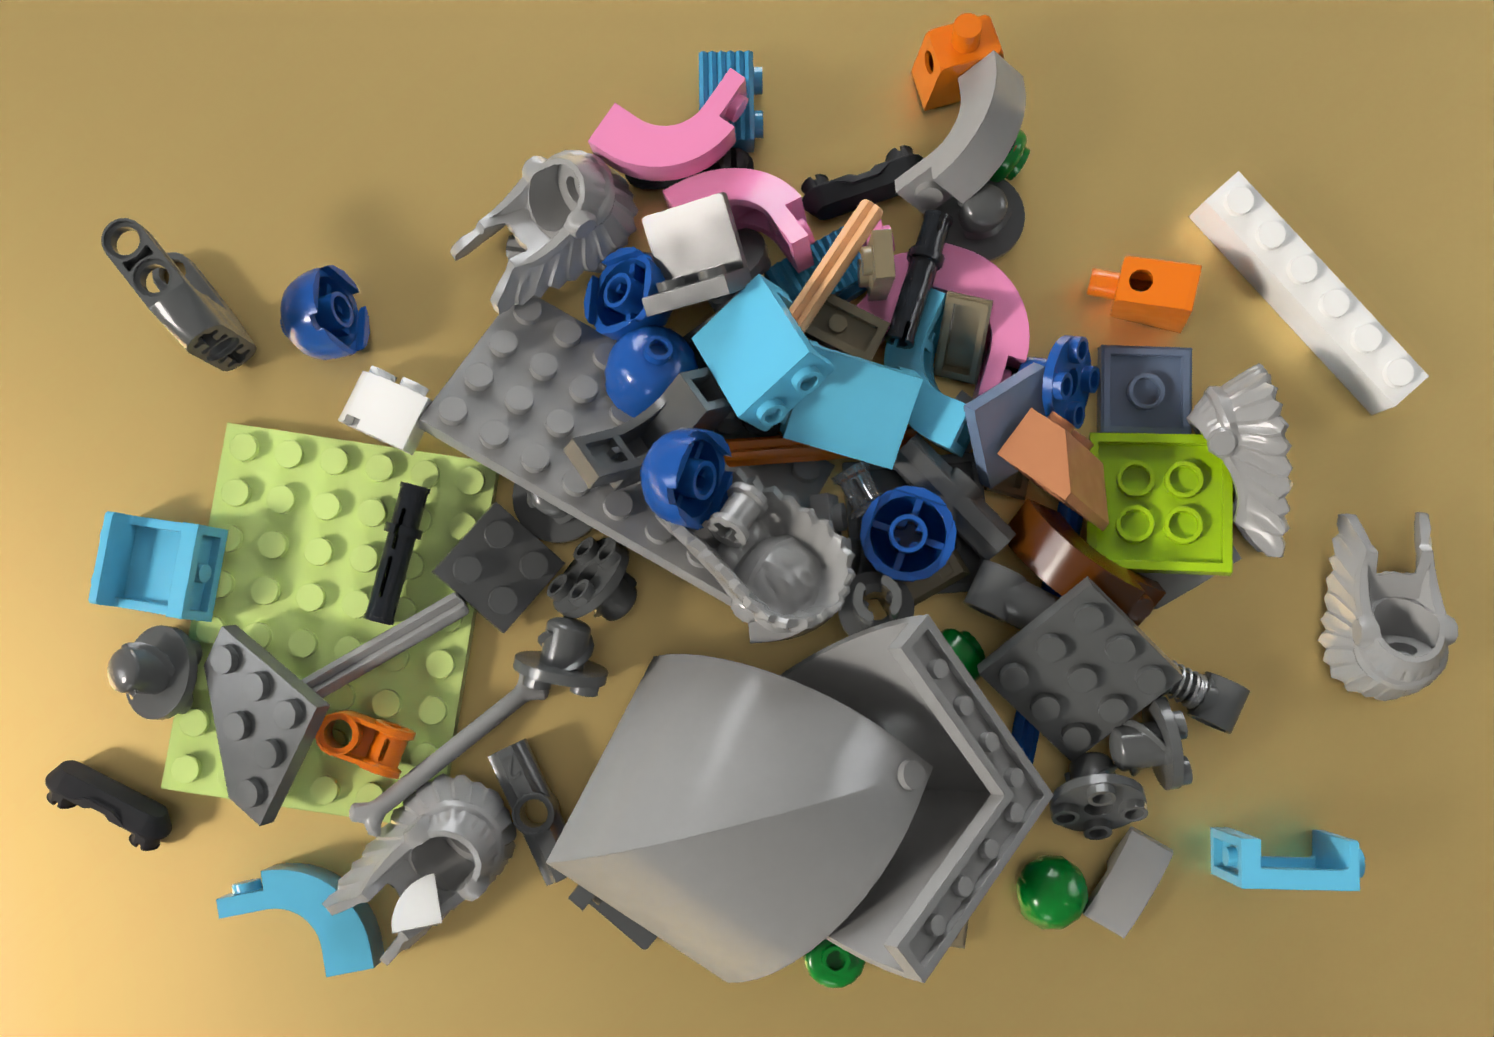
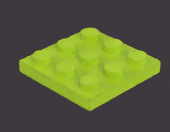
M1090 432L1089 440L1094 444L1090 452L1103 463L1109 524L1102 531L1087 521L1086 542L1112 562L1135 573L1231 576L1233 573V480L1222 459L1208 451L1207 441L1202 434Z

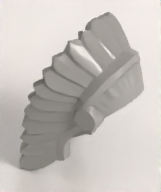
M564 150L552 155L548 159L542 156L531 157L522 168L523 177L511 192L490 213L478 221L475 229L462 236L452 246L450 253L455 261L467 256L507 225L509 231L514 234L515 240L526 250L509 258L506 270L492 294L490 301L498 314L508 311L514 303L523 306L533 295L542 298L549 287L560 289L567 281L577 280L584 270H596L601 260L603 261L618 248L628 245V237L637 230L634 216L637 215L638 209L633 202V194L629 190L626 179L617 171L608 167L599 156L583 150Z
M1258 363L1222 386H1208L1204 391L1203 397L1186 417V420L1195 434H1202L1207 441L1208 451L1222 459L1233 480V524H1235L1243 538L1257 552H1263L1267 557L1282 558L1286 545L1283 535L1290 529L1285 515L1290 511V506L1285 496L1293 486L1292 481L1288 477L1293 467L1286 456L1292 445L1285 437L1289 425L1280 415L1283 404L1276 400L1278 388L1272 385L1271 375L1263 365Z
M725 463V470L733 472L732 484L734 482H744L755 486L766 496L769 506L766 513L762 517H757L750 527L749 540L743 547L735 548L720 543L717 549L712 548L690 528L676 525L655 515L667 531L685 545L689 552L718 581L731 598V609L736 617L746 623L756 621L765 629L774 633H792L808 628L811 629L822 623L825 619L832 617L842 609L845 603L844 599L850 593L849 585L856 576L851 568L855 554L846 547V537L834 533L832 520L818 519L813 508L800 507L793 496L783 495L776 486L764 488L757 475L749 478L740 467L730 469Z
M1425 512L1415 513V573H1400L1396 571L1376 573L1378 551L1371 544L1358 517L1354 514H1338L1337 527L1339 534L1332 538L1335 555L1329 558L1333 572L1326 578L1328 591L1324 596L1327 611L1320 619L1326 629L1318 639L1326 649L1323 661L1330 665L1331 678L1342 681L1347 691L1361 693L1364 697H1374L1376 700L1388 701L1417 693L1430 685L1446 668L1449 653L1448 646L1453 644L1458 637V625L1454 618L1446 614L1437 581L1430 537L1431 525L1429 515Z
M441 774L433 781H427L403 801L402 807L393 810L390 822L381 828L380 836L365 846L362 858L352 862L351 870L338 880V890L329 895L322 905L333 916L360 903L371 901L386 884H390V886L395 888L400 897L416 880L434 873L443 920L451 910H454L464 900L472 902L478 899L486 891L490 883L496 880V876L503 872L508 859L512 858L516 847L514 840L517 833L516 826L511 821L509 810L504 806V801L498 792L491 788H486L481 782H472L465 775H457L455 778H451ZM432 926L398 933V936L379 960L388 966L402 950L409 949Z

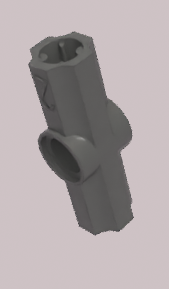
M918 433L898 451L893 469L910 486L925 488L941 497L947 505L946 507L952 513L957 534L982 560H990L1016 535L1011 527L999 517L998 513L982 499L983 494L973 480L959 468H952Z
M525 738L488 756V759L512 809L513 823L523 833L541 875L548 886L567 878L546 863L566 824L560 813L559 800L550 791ZM535 799L545 804L548 811L545 822L539 824L528 819L525 812L528 800Z

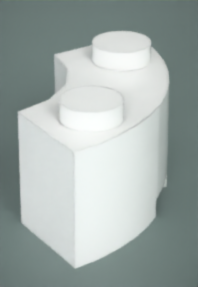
M372 365L369 372L362 371L338 421L413 455L425 432L419 428V418L432 403L426 397L429 389L406 377H403L400 384L395 383L397 377Z

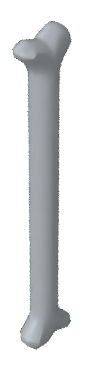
M519 673L518 683L512 691L376 799L370 802L353 803L349 810L350 820L363 823L368 835L380 836L381 824L388 812L526 702L545 700L548 697L549 690H537L524 686L522 684L524 675Z

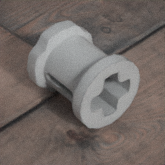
M734 482L727 490V501L720 512L713 513L707 521V527L709 532L721 543L730 547L740 548L748 542L750 536L749 529L756 518L762 517L769 506L766 496L755 486L744 482Z

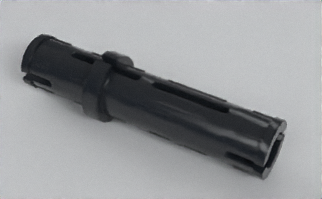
M932 209L925 211L916 245L909 249L907 260L910 262L891 324L884 338L891 345L894 344L895 338L899 339L896 345L898 348H913L914 339L935 273L942 268L945 260L942 251L949 229L953 223V218L946 213L943 220L939 221L942 213L940 210Z
M400 482L401 487L391 522L386 521L384 531H387L388 534L376 572L368 607L363 617L364 619L387 625H394L395 622L394 617L406 579L416 539L421 540L423 531L419 530L427 497L431 490L406 482Z

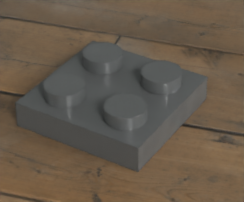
M494 502L433 569L432 573L454 592H457L465 602L501 633H505L563 567L565 562L500 504Z

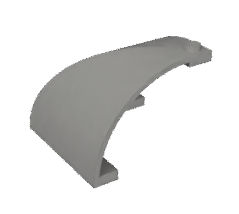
M929 614L892 620L852 634L814 653L780 675L819 691L862 714L933 766L917 810L893 858L861 903L826 938L843 950L870 964L921 983H925L1054 796Z
M694 654L654 656L546 863L727 983L756 980L783 969L814 949L847 919L866 897L886 869L903 840L917 810L933 766L862 714L794 680L754 666L722 658Z

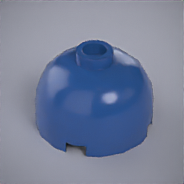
M635 247L620 248L609 254L601 262L607 267L602 271L600 277L597 278L592 275L587 285L584 297V312L588 323L594 325L597 332L616 341L623 334L641 326L658 325L664 327L673 310L647 317L641 299L658 293L656 283L665 281L663 273L654 263L653 257Z
M327 265L301 274L286 288L280 307L281 328L286 337L303 354L315 359L330 360L351 356L356 351L362 350L367 346L370 334L369 315L366 306L361 307L358 311L353 294L360 291L354 281L345 271L334 265Z
M658 325L636 328L623 334L609 353L605 368L606 392L618 409L634 418L650 407L665 392L679 373L698 369L695 353L685 339L670 328Z
M684 428L666 433L653 443L641 465L640 476L645 501L659 518L676 525L699 530L704 528L701 524L705 520L708 521L713 513L720 512L728 499L727 490L732 485L733 472L725 470L724 456H732L730 447L723 436L710 430Z
M904 485L886 491L871 502L862 518L860 539L865 557L876 571L896 581L915 582L930 578L946 565L955 549L957 529L952 513L946 507L947 505L941 497L925 488Z

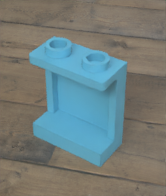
M758 274L691 339L737 417L762 431H768L773 425L781 422L786 414L807 394L816 390L822 381L834 371V366L830 360L816 352L788 310L793 302L786 291L761 274Z
M809 340L816 352L830 360L834 366V371L822 381L816 390L807 394L779 422L781 423L780 431L783 438L892 470L923 379L916 371L897 366L895 369L820 346L818 342Z
M107 511L100 532L94 573L91 578L89 603L162 614L166 617L212 622L229 530L194 523H181Z
M1210 827L1211 874L1240 888L1360 891V878L1365 873V857L1357 840L1325 830H1312V855L1310 857L1261 856L1260 838L1230 827Z

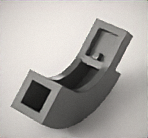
M708 367L682 372L677 375L665 392L638 416L617 427L572 438L563 451L589 489L610 484L616 491L641 481L640 470L644 458L653 443L662 435L684 428L713 431L733 408Z

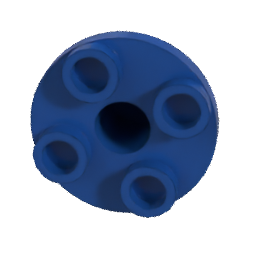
M1064 335L1055 342L1048 358L1027 357L1026 362L1020 364L1017 372L1033 362L1045 366L1042 398L1046 417L1053 411L1075 426V429H1079L1084 422L1085 407L1089 393H1095L1098 389L1100 371L1097 366L1091 365L1087 338Z

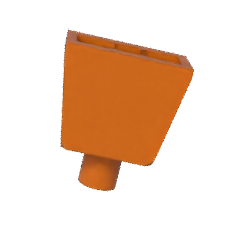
M964 13L959 15L954 23L931 29L925 34L911 71L924 111L960 102L958 77L993 50L1004 59L1003 50L990 16H976L972 13Z
M1125 256L1120 273L1096 268L1092 269L1087 295L1113 300L1110 316L1181 333L1193 310L1202 266Z

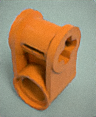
M343 710L324 717L315 739L319 748L328 755L354 763L371 773L387 778L399 779L401 770L398 768L407 742L414 740L416 732L393 722L375 719L353 710ZM338 720H344L352 729V739L348 745H341L333 737V726Z

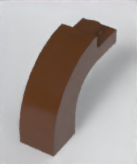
M1027 499L1008 524L1016 533L1008 543L1009 547L1031 571L1061 596L1088 576L1139 626L1166 594L1157 581L1123 568L1096 551L1075 532L1058 511Z

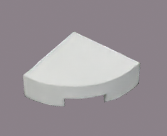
M434 873L416 880L402 893L393 911L392 934L442 923Z

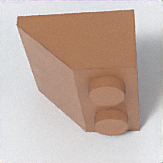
M1031 408L997 454L1036 486L1104 531L1109 524L1103 463L1090 452L1094 444L1075 431V426L1052 411L1048 417H1045Z

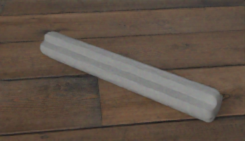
M457 592L451 593L303 678L302 681L320 697L324 698L463 618L469 613L467 603Z

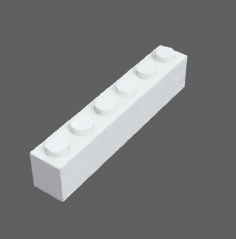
M1239 171L1188 216L1371 415L1395 407L1429 377Z

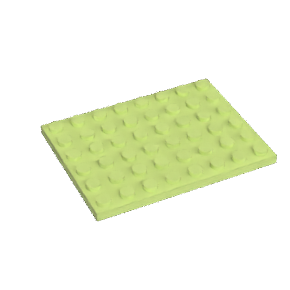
M227 423L208 526L229 531L212 622L191 620L189 638L198 641L201 645L202 658L198 664L192 707L187 713L176 714L173 718L161 789L230 799L228 797L204 670V664L222 626L237 625L302 680L449 594L455 593L434 575L432 571L495 502L499 474L470 458L416 450L411 455L396 447ZM400 482H406L431 490L430 494H428L419 530L423 531L421 540L416 539L406 579L394 617L395 622L394 625H387L370 621L363 617L368 607L376 572L388 534L387 531H384L386 521L391 522L401 487ZM468 603L469 613L463 618L323 698L330 704L326 715L343 710H353L375 719L399 724L416 732L414 740L407 742L398 768L401 770L399 779L457 734L477 611ZM344 720L335 722L332 730L334 739L341 745H348L353 734L350 725ZM314 738L281 807L349 817V810L353 803L370 802L376 799L399 779L387 778L371 773L354 763L328 755L319 748ZM452 762L429 781H433L441 774L450 777ZM403 801L388 812L382 822L389 823L393 810L402 807Z

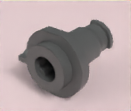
M868 571L857 575L849 585L850 593L845 597L842 609L838 611L840 623L847 635L850 636L882 623L914 616V601L910 590L903 581L893 580L878 571ZM871 598L883 599L885 601L884 609L888 612V615L881 620H874L873 612L868 610L869 603L867 600Z

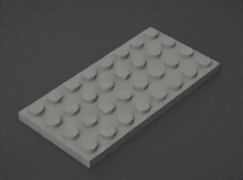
M534 295L523 306L514 303L508 311L499 314L419 418V428L731 606V598L713 575L689 552L685 545L679 542L657 520L656 514L645 501L641 481L616 491L610 484L589 489L563 451L572 438L608 430L633 419V417L618 409L606 392L605 368L609 353L616 341ZM736 413L735 419H724L713 430L722 435L724 439L758 437L745 429L742 420L737 417ZM775 433L771 436H781V434ZM826 460L737 467H740L749 478L757 475L764 488L776 486L783 495L793 496L800 507L810 508L809 495L820 493L835 465ZM706 520L701 524L704 528L699 530L691 529L712 548L717 549L721 542L709 532Z

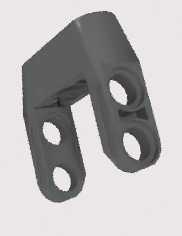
M120 218L110 222L105 227L101 236V243L106 255L149 310L188 353L222 371L233 370L247 362L254 355L257 349L236 315L195 263L183 254L177 252L166 253L154 236L135 220ZM127 231H136L140 237L138 248L129 255L119 254L117 250L119 237ZM176 262L184 264L186 269L185 276L176 266ZM166 269L169 274L168 284L164 279V273ZM151 271L154 284L160 292H149L146 287V279Z

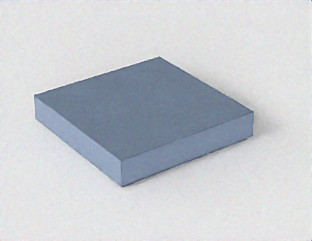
M1101 345L1098 347L1100 382L1097 389V433L1192 434V428L1186 420V417L1192 412V348Z
M1033 362L963 406L980 484L990 489L1018 472L997 453L1028 411L1033 408L1046 417L1042 398L1045 366Z

